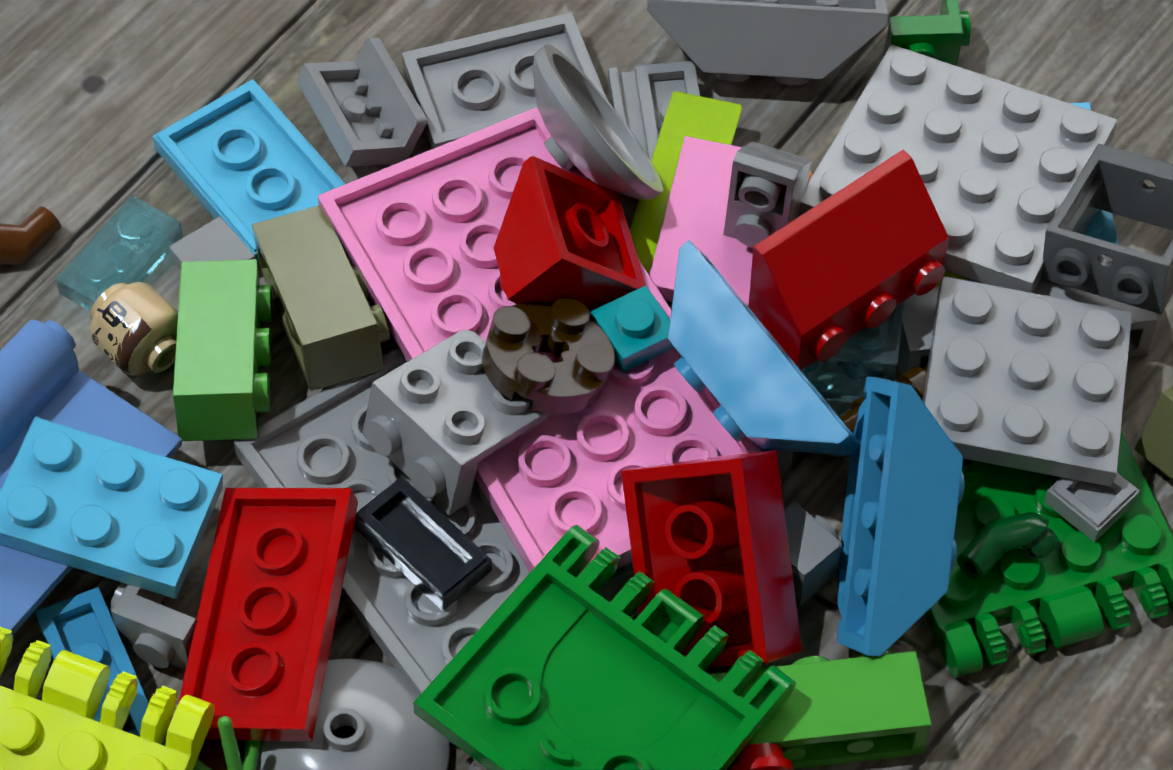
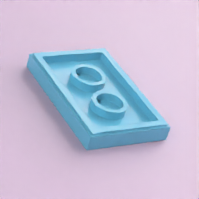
M253 79L152 136L155 150L214 219L220 216L255 255L257 262L258 257L251 224L318 206V195L345 185L342 179Z

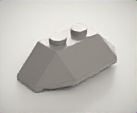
M648 0L647 12L703 72L715 73L716 78L731 82L746 81L750 78V75L774 76L776 82L786 85H803L809 82V78H825L888 25L889 15L886 0Z

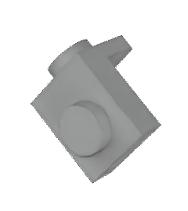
M121 582L113 595L110 611L123 645L133 649L141 659L153 666L167 668L170 664L186 670L196 618L161 605L160 603L164 595Z

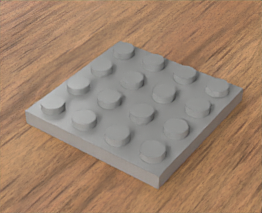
M891 44L808 182L800 204L798 217L904 149L913 158L948 234L949 240L944 263L945 271L982 284L1033 293L1041 279L1044 265L1043 251L1046 229L1098 143L1110 145L1115 134L1117 119Z

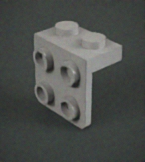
M470 330L457 332L372 382L362 432L377 453L387 456L411 479L414 487L423 496L431 498L449 516L469 503L478 462L542 423L549 416V414L532 410L534 400L524 398L514 392L513 399L510 400L491 384L484 372L481 358L485 341Z

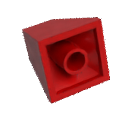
M533 155L524 161L493 248L501 274L500 284L507 296V300L515 304L536 301L554 303L561 298H571L584 304L588 310H592L645 286L646 283L619 194Z

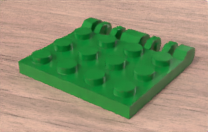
M1122 431L1120 434L1117 473L1140 490L1137 502L1095 543L1044 502L1047 490L1061 477L974 461L962 468L965 488L963 498L957 506L954 532L957 557L991 520L1028 512L1041 514L1049 520L1048 528L1052 529L1056 534L1057 543L1055 548L1043 558H1028L1022 547L1007 551L981 580H975L966 575L958 566L956 558L955 565L949 575L948 592L925 613L942 656L953 677L956 678L981 671L983 668L981 651L989 667L1007 661L1006 642L997 624V621L1010 619L1024 651L1027 652V655L1046 650V637L1035 610L1039 614L1050 641L1056 648L1101 636L1104 631L1102 615H1104L1112 631L1130 626V609L1120 587L1125 584L1131 583L1143 611L1146 612V616H1149L1150 620L1168 615V605L1173 611V535Z
M574 525L413 702L415 715L488 770H726L760 728L770 722L791 695L796 681L772 665L762 674L747 694L741 698L740 695L755 678L764 660L748 650L747 653L739 657L721 682L717 681L705 671L722 654L729 635L714 625L699 640L688 655L684 657L681 652L696 636L704 622L705 616L664 588L652 599L639 616L633 620L631 616L642 605L643 601L646 600L654 581L639 571L638 574H635L634 577L627 581L613 600L608 602L597 593L604 583L612 578L621 557L605 547L591 561L599 547L600 541L579 525Z

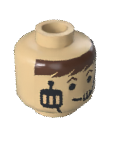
M143 282L118 283L106 289L97 298L90 311V318L92 319L90 323V338L124 374L140 376L151 371L159 373L169 368L175 362L178 311L150 284Z

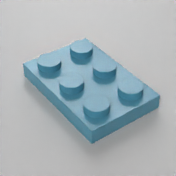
M34 417L0 490V545L176 599L223 489V474Z

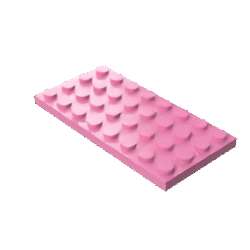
M537 107L318 195V205L333 225L350 265L356 266L361 272L371 301L374 305H380L388 330L407 362L462 330L473 331L486 342L494 312L504 306L516 305L514 302L507 300V296L500 284L501 274L493 249L524 161L533 155L562 168L551 156L544 144L551 135ZM576 166L569 170V172L587 179ZM639 261L647 288L667 316L671 318L670 307ZM676 348L623 373L614 362L608 384L601 390L599 399L591 407L571 414H549L545 421L478 462L475 479L529 572L535 568L574 525H579L600 541L599 547L591 561L595 559L602 549L604 550L607 547L621 557L617 568L632 562L621 475L622 470L718 456L762 452L760 447L747 436L737 442L720 424L713 411L721 404L707 387L702 392L697 393L674 366V363L682 357ZM538 352V354L547 355L552 362H559V358L553 354Z

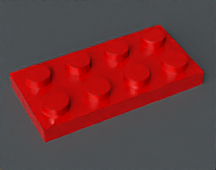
M225 488L179 702L187 694L214 704L213 720L205 739L221 740L218 720L223 716H228L232 720L236 740L313 742L358 506V500L352 488Z

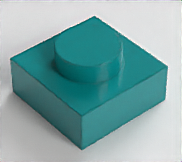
M646 285L590 312V319L599 325L608 336L613 346L615 363L622 373L675 348L668 340L670 318Z

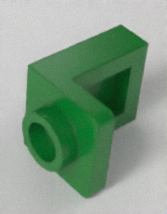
M942 0L940 15L889 17L884 56L892 44L957 66L960 47L969 46L971 22L969 11H960L958 0Z

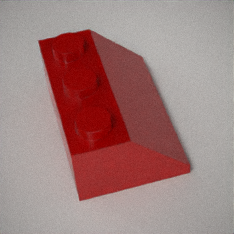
M904 149L753 246L748 307L800 370H803L817 359L823 362L832 358L843 347L847 339L865 327L875 328L881 325L892 314L896 306L914 294L922 296L928 293L942 279L945 272L944 263L949 237L913 158Z
M777 450L718 456L622 470L621 475L634 576L640 571L654 581L646 600L639 606V614L664 588L703 614L705 619L700 630L681 654L686 657L699 640L705 636L706 632L715 625L727 633L729 637L724 651L709 667L732 666L748 650L763 659V663H769L802 651Z

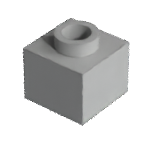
M794 501L784 512L796 604L800 607L837 575L842 543L839 541L833 527L825 519L818 515L811 516Z

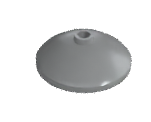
M550 44L540 48L535 53L533 63L535 98L539 113L551 135L544 142L551 156L563 169L569 171L572 167L576 166L592 181L611 191L635 199H654L663 191V184L650 158L626 123L596 86L568 57Z
M363 659L330 660L327 663L313 742L261 741L256 770H448L449 740L414 714L413 702L418 698L419 694L394 667ZM341 726H350L356 730L353 736L346 739H340L333 735V732Z

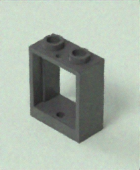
M1098 143L1046 229L1043 251L1044 265L1041 279L1162 314L1173 295V239L1164 256L1159 257L1084 234L1098 210L1173 231V164ZM1144 180L1152 181L1155 187L1147 186Z

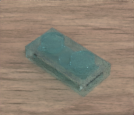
M131 195L56 278L59 294L91 311L97 298L109 287L118 283L144 282L169 254V246L183 238L181 222Z

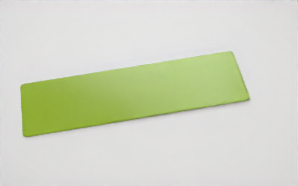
M678 91L672 93L651 160L663 184V191L652 200L639 199L630 228L637 257L649 276L684 137L732 145L742 110L740 104Z

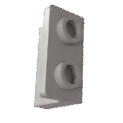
M367 38L355 61L304 63L296 79L345 167L397 164L407 160L427 124V119L421 106L417 103L380 38Z

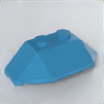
M688 240L679 248L668 340L682 356L674 363L679 373L697 393L702 392L706 387L721 404L713 411L714 416L737 442L747 436L765 450L855 456L860 452L861 443L806 378L710 259Z
M867 377L864 386L865 399L859 407L853 435L861 443L860 452L855 456H850L841 533L842 548L838 564L837 605L841 620H839L837 626V643L868 656H881L948 592L950 571L953 569L957 558V546L954 539L957 506L963 498L965 482L962 473L963 456L913 387L909 384L883 378Z

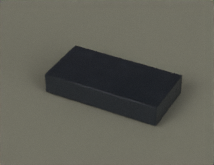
M402 476L356 512L354 528L442 611L447 609L492 571V559Z

